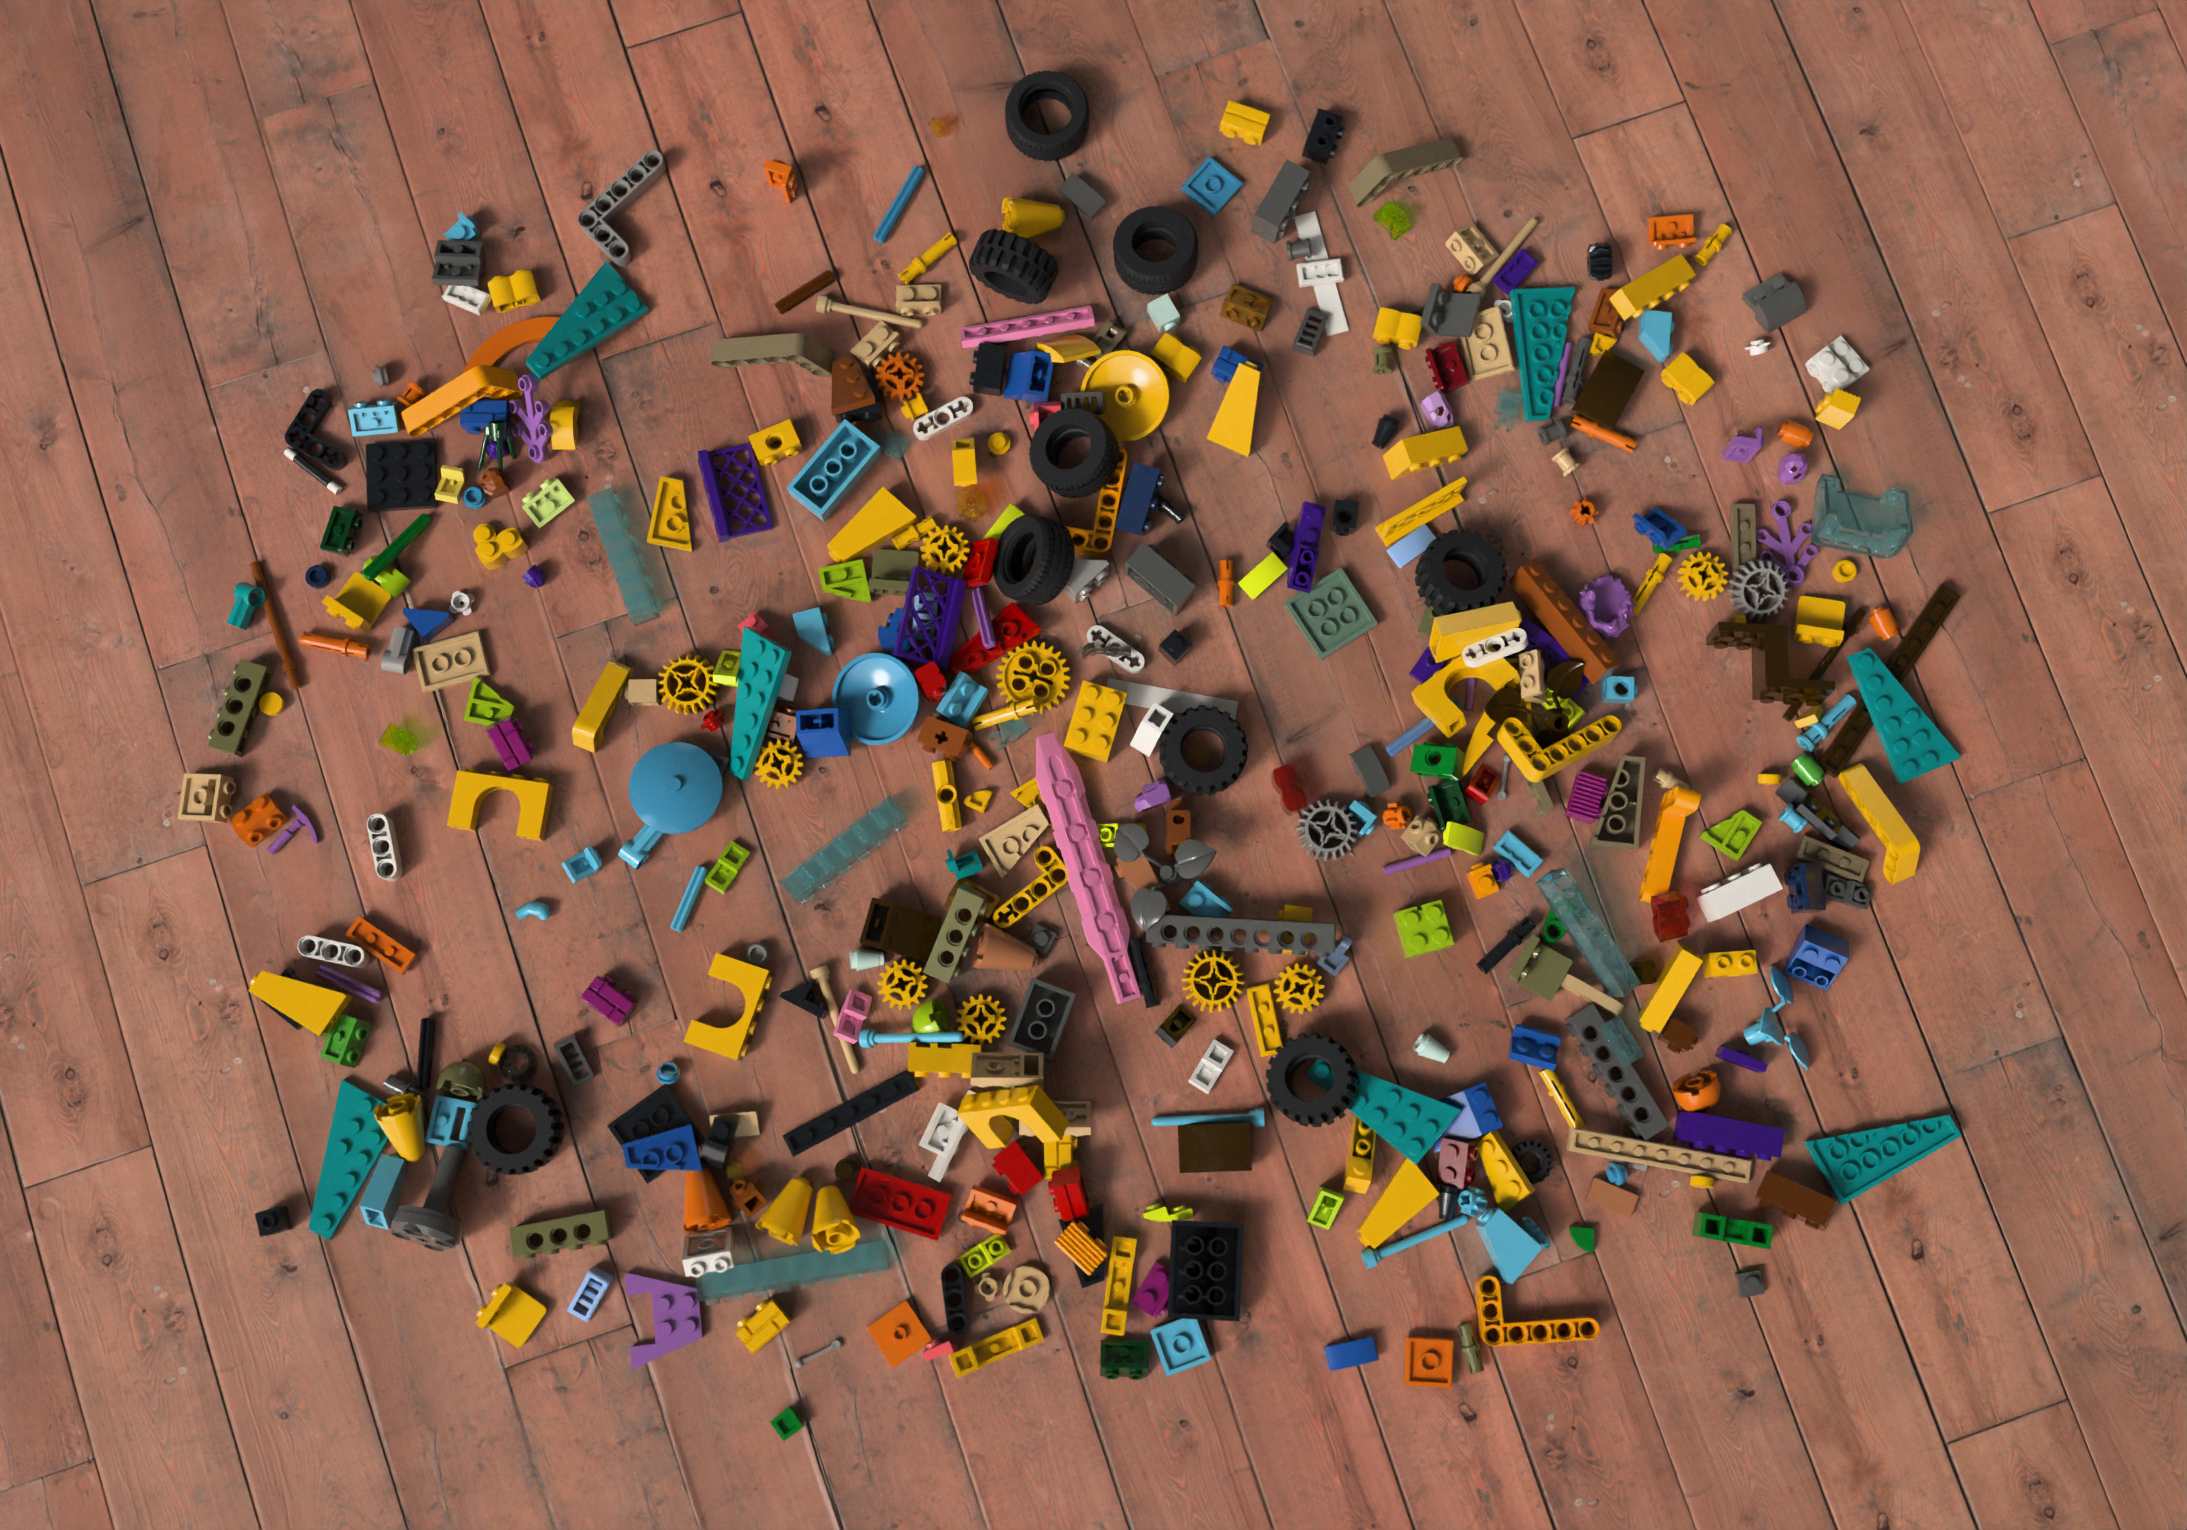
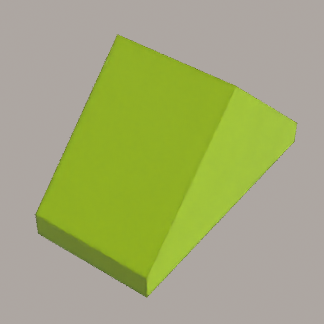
M1318 1187L1307 1222L1329 1230L1345 1196L1329 1189Z

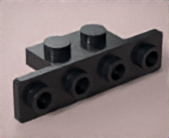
M1789 778L1776 790L1775 794L1788 805L1790 803L1794 805L1793 808L1838 849L1848 852L1860 841V837L1793 778Z

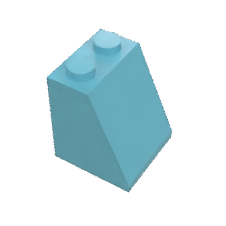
M1485 1208V1212H1481L1477 1217L1479 1220L1476 1224L1477 1230L1499 1278L1503 1282L1513 1284L1543 1247L1499 1208H1490L1489 1210Z

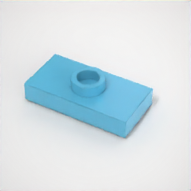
M1509 830L1493 847L1497 853L1504 859L1509 860L1527 878L1544 861Z

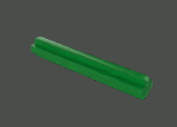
M422 513L362 571L363 577L368 581H373L432 523L431 518L427 514Z

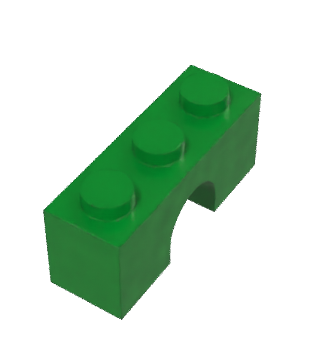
M1695 1212L1692 1236L1770 1249L1773 1225Z

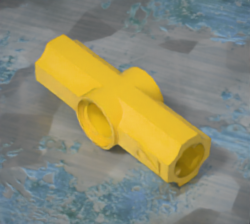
M943 760L932 763L942 831L951 832L963 829L952 761ZM944 791H951L953 793V798L948 802L941 799V794Z

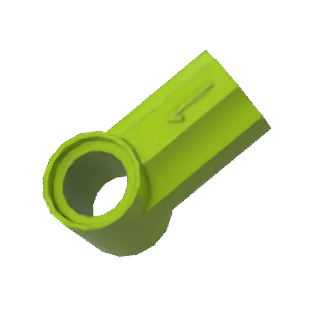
M374 555L372 557H369V559L364 563V567L362 570H364L377 556ZM389 565L374 579L396 599L411 583L407 577L397 569H392Z

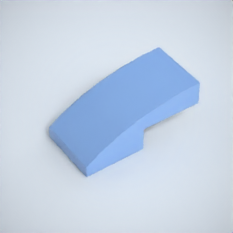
M1423 524L1390 547L1387 553L1401 569L1422 554L1432 540H1436V537L1427 525Z

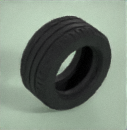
M1037 71L1024 76L1009 92L1005 106L1007 134L1016 149H1019L1021 153L1023 152L1025 156L1032 157L1034 160L1038 159V161H1057V159L1060 160L1063 157L1070 156L1085 140L1089 126V106L1085 92L1074 79L1057 71ZM1040 99H1055L1068 108L1071 113V120L1065 128L1057 133H1037L1029 128L1023 119L1024 112L1028 106Z
M1025 514L1013 520L1003 531L997 544L998 554L993 561L994 579L1000 591L1010 599L1035 606L1044 605L1055 599L1065 588L1075 559L1074 543L1068 529L1062 523L1035 514Z

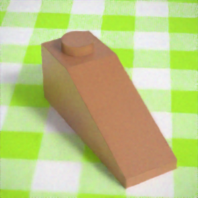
M1140 854L1133 862H1124L1116 858L1117 865L1114 868L1118 877H1123L1125 882L1136 891L1140 888L1151 890L1153 886L1159 884L1148 859ZM1161 888L1156 890L1163 893ZM1168 901L1166 914L1172 910Z

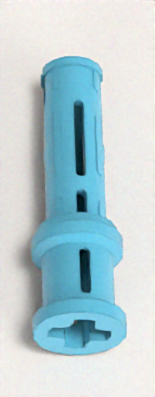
M1845 694L1818 722L1809 725L1810 728L1803 735L1796 737L1800 747L1807 752H1812L1814 746L1821 739H1825L1828 736V731L1857 704L1855 699L1849 694Z

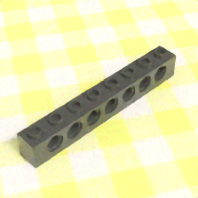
M1165 914L1159 922L1146 932V942H1152V947H1166V943L1175 944V948L1189 949V945H1198L1200 950H1212V946H1222V951H1236V947L1245 948V952L1259 953V949H1268V953L1282 954V950H1292V955H1306V951L1315 952V956L1329 957V953L1335 952L1336 923ZM1168 925H1173L1177 929V934L1173 938L1166 934V927ZM1191 926L1199 928L1200 936L1198 939H1194L1189 935ZM1215 927H1219L1223 931L1224 935L1221 940H1216L1212 936V930ZM1240 928L1246 931L1247 938L1245 941L1236 939L1235 932L1237 929ZM1260 930L1269 932V942L1264 943L1259 940L1258 934ZM1284 931H1289L1293 934L1294 941L1291 944L1283 942L1282 933ZM1312 932L1317 936L1318 940L1315 945L1306 943L1305 935Z

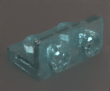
M1620 1015L1609 1018L1599 1027L1624 1067L1644 1056V1053Z

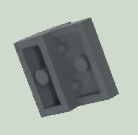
M437 241L434 254L436 264L432 276L433 284L479 286L480 278L484 277L485 274L483 241Z
M1781 273L1743 293L1742 300L1754 311L1755 320L1767 333L1806 313V302L1800 288L1795 282L1789 283Z

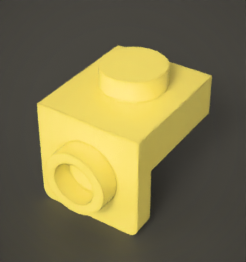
M442 465V478L436 489L435 498L436 500L458 504L466 486L464 469Z

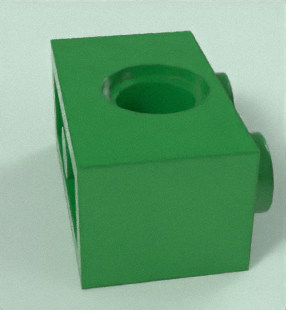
M1423 742V745L1414 744L1410 771L1420 777L1461 780L1466 754L1454 744H1445L1444 747L1437 746V744L1432 742ZM1441 756L1440 762L1435 764L1437 757Z

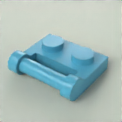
M436 1095L425 1142L468 1150L470 1143H468L467 1136L470 1134L471 1129H467V1123L472 1121L473 1116L470 1115L472 1108H477L479 1104ZM459 1108H466L458 1141L452 1140Z

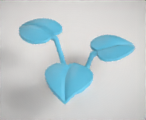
M1769 966L1771 968L1772 985L1776 993L1781 997V1001L1773 1009L1765 1007L1761 1018L1756 1020L1757 1023L1743 1029L1744 1036L1750 1045H1755L1764 1040L1766 1043L1774 1041L1776 1044L1782 1045L1784 1040L1789 1043V1049L1793 1056L1805 1068V1071H1808L1809 1055L1804 1041L1794 1031L1790 1032V1036L1784 1035L1775 1015V1012L1786 1004V1001L1789 1004L1793 1003L1792 987L1780 970L1774 966Z

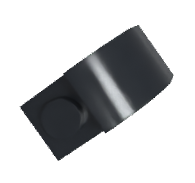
M719 1117L714 1118L708 1138L705 1140L700 1158L702 1163L723 1170L726 1169L733 1149L731 1145L739 1124Z

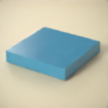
M1209 156L1182 185L1181 191L1211 216L1215 217L1242 188L1243 183Z

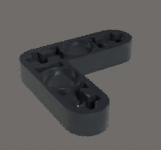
M315 389L309 394L286 431L285 441L296 451L331 470L338 471L346 466V455L338 448L313 435L332 404V399L326 391ZM317 397L323 398L325 400L324 403H318L316 401ZM312 406L314 409L316 408L319 412L316 413L313 409H310V407ZM313 414L314 421L309 425H305L303 423L304 416ZM299 435L300 438L306 441L305 445L299 441H294L292 437ZM316 443L321 444V451L318 454H311V446ZM327 452L333 457L338 456L340 461L333 462L330 458L326 456Z

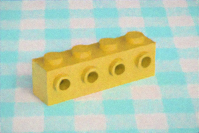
M1679 254L1623 286L1609 300L1624 321L1632 316L1636 319L1646 312L1645 308L1648 307L1651 310L1661 303V299L1667 301L1676 294V290L1682 292L1691 285L1689 281L1696 274L1683 255Z

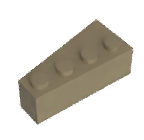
M1622 755L1589 848L1636 852L1638 850L1646 757Z

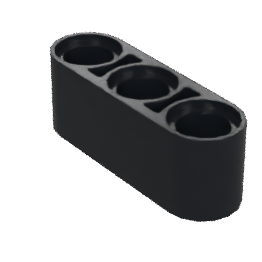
M951 1263L943 1268L941 1282L948 1330L955 1335H960L969 1326V1314L963 1270L959 1265ZM954 1268L958 1271L959 1277L956 1281H949L946 1278L947 1269ZM957 1292L961 1295L962 1302L959 1305H952L949 1302V1295L951 1293ZM959 1316L964 1319V1328L957 1330L952 1326V1319Z

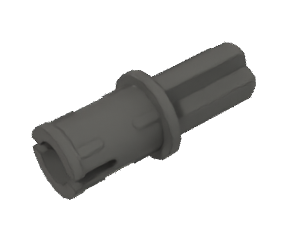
M390 1074L383 1084L384 1088L397 1095L404 1093H413L414 1097L420 1095L423 1108L430 1101V1097L414 1088L412 1083L407 1084L393 1074Z

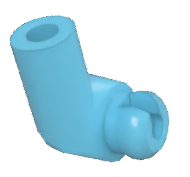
M531 901L515 910L520 921L531 914L539 916L540 920H546L551 915V912L548 910L549 907L537 901Z

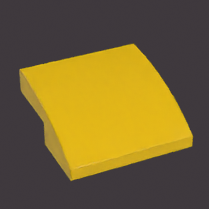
M1077 334L1037 343L1038 351L1050 353L1052 362L1066 363L1101 354V349L1094 342Z

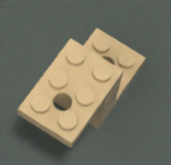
M972 1052L971 1086H1019L1021 1088L1038 1085L1043 1090L1044 1053ZM1052 1101L1069 1121L1064 1135H1091L1090 1101ZM1019 1120V1135L1036 1136L1025 1123Z

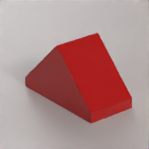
M1481 764L1464 789V794L1482 806L1490 798L1501 776Z

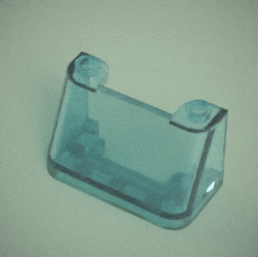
M1822 474L1816 485L1810 531L1811 541L1819 546L1882 559L1895 557L1913 533L1908 491L1889 489L1878 499L1840 491V480L1837 477Z

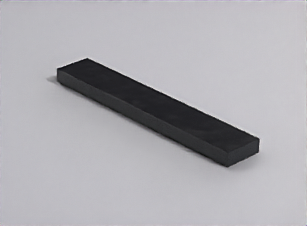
M907 1069L783 1135V1138L792 1156L795 1157L919 1091V1088L912 1074Z

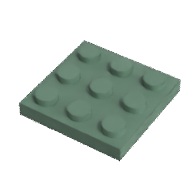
M1342 568L1313 584L1309 594L1300 592L1283 604L1320 661L1378 625V622Z

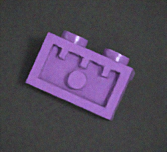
M1757 427L1750 436L1745 434L1734 436L1722 450L1721 459L1748 463L1753 456H1756L1759 449H1762L1764 446L1765 436L1762 435V427Z

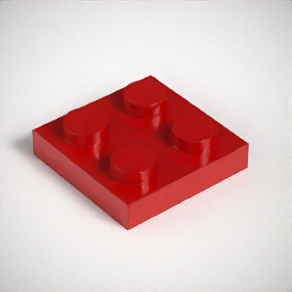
M987 538L971 543L970 554H968V562L966 563L962 579L967 581L966 588L970 589L986 585L993 576V561L998 554V540Z

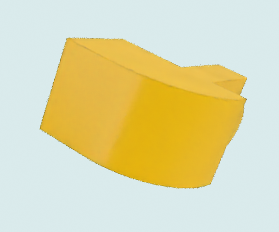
M564 400L557 401L556 406H552L550 424L553 428V434L551 435L553 449L576 450L579 439L577 420L580 413V402Z

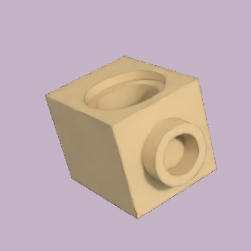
M629 679V686H625V699L632 706H660V695L657 692L660 689L657 685L658 680Z

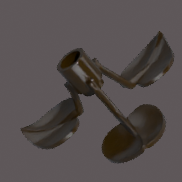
M1567 661L1556 665L1549 672L1546 678V687L1553 691L1552 698L1557 707L1556 709H1548L1542 715L1523 706H1518L1521 701L1519 692L1512 687H1504L1497 690L1486 702L1485 712L1487 716L1494 722L1503 724L1507 718H1517V710H1521L1544 720V723L1548 725L1547 729L1540 731L1535 741L1542 750L1569 736L1567 729L1569 718L1562 713L1564 708L1560 706L1557 696L1561 699H1568L1578 692L1582 682L1584 664L1578 661Z

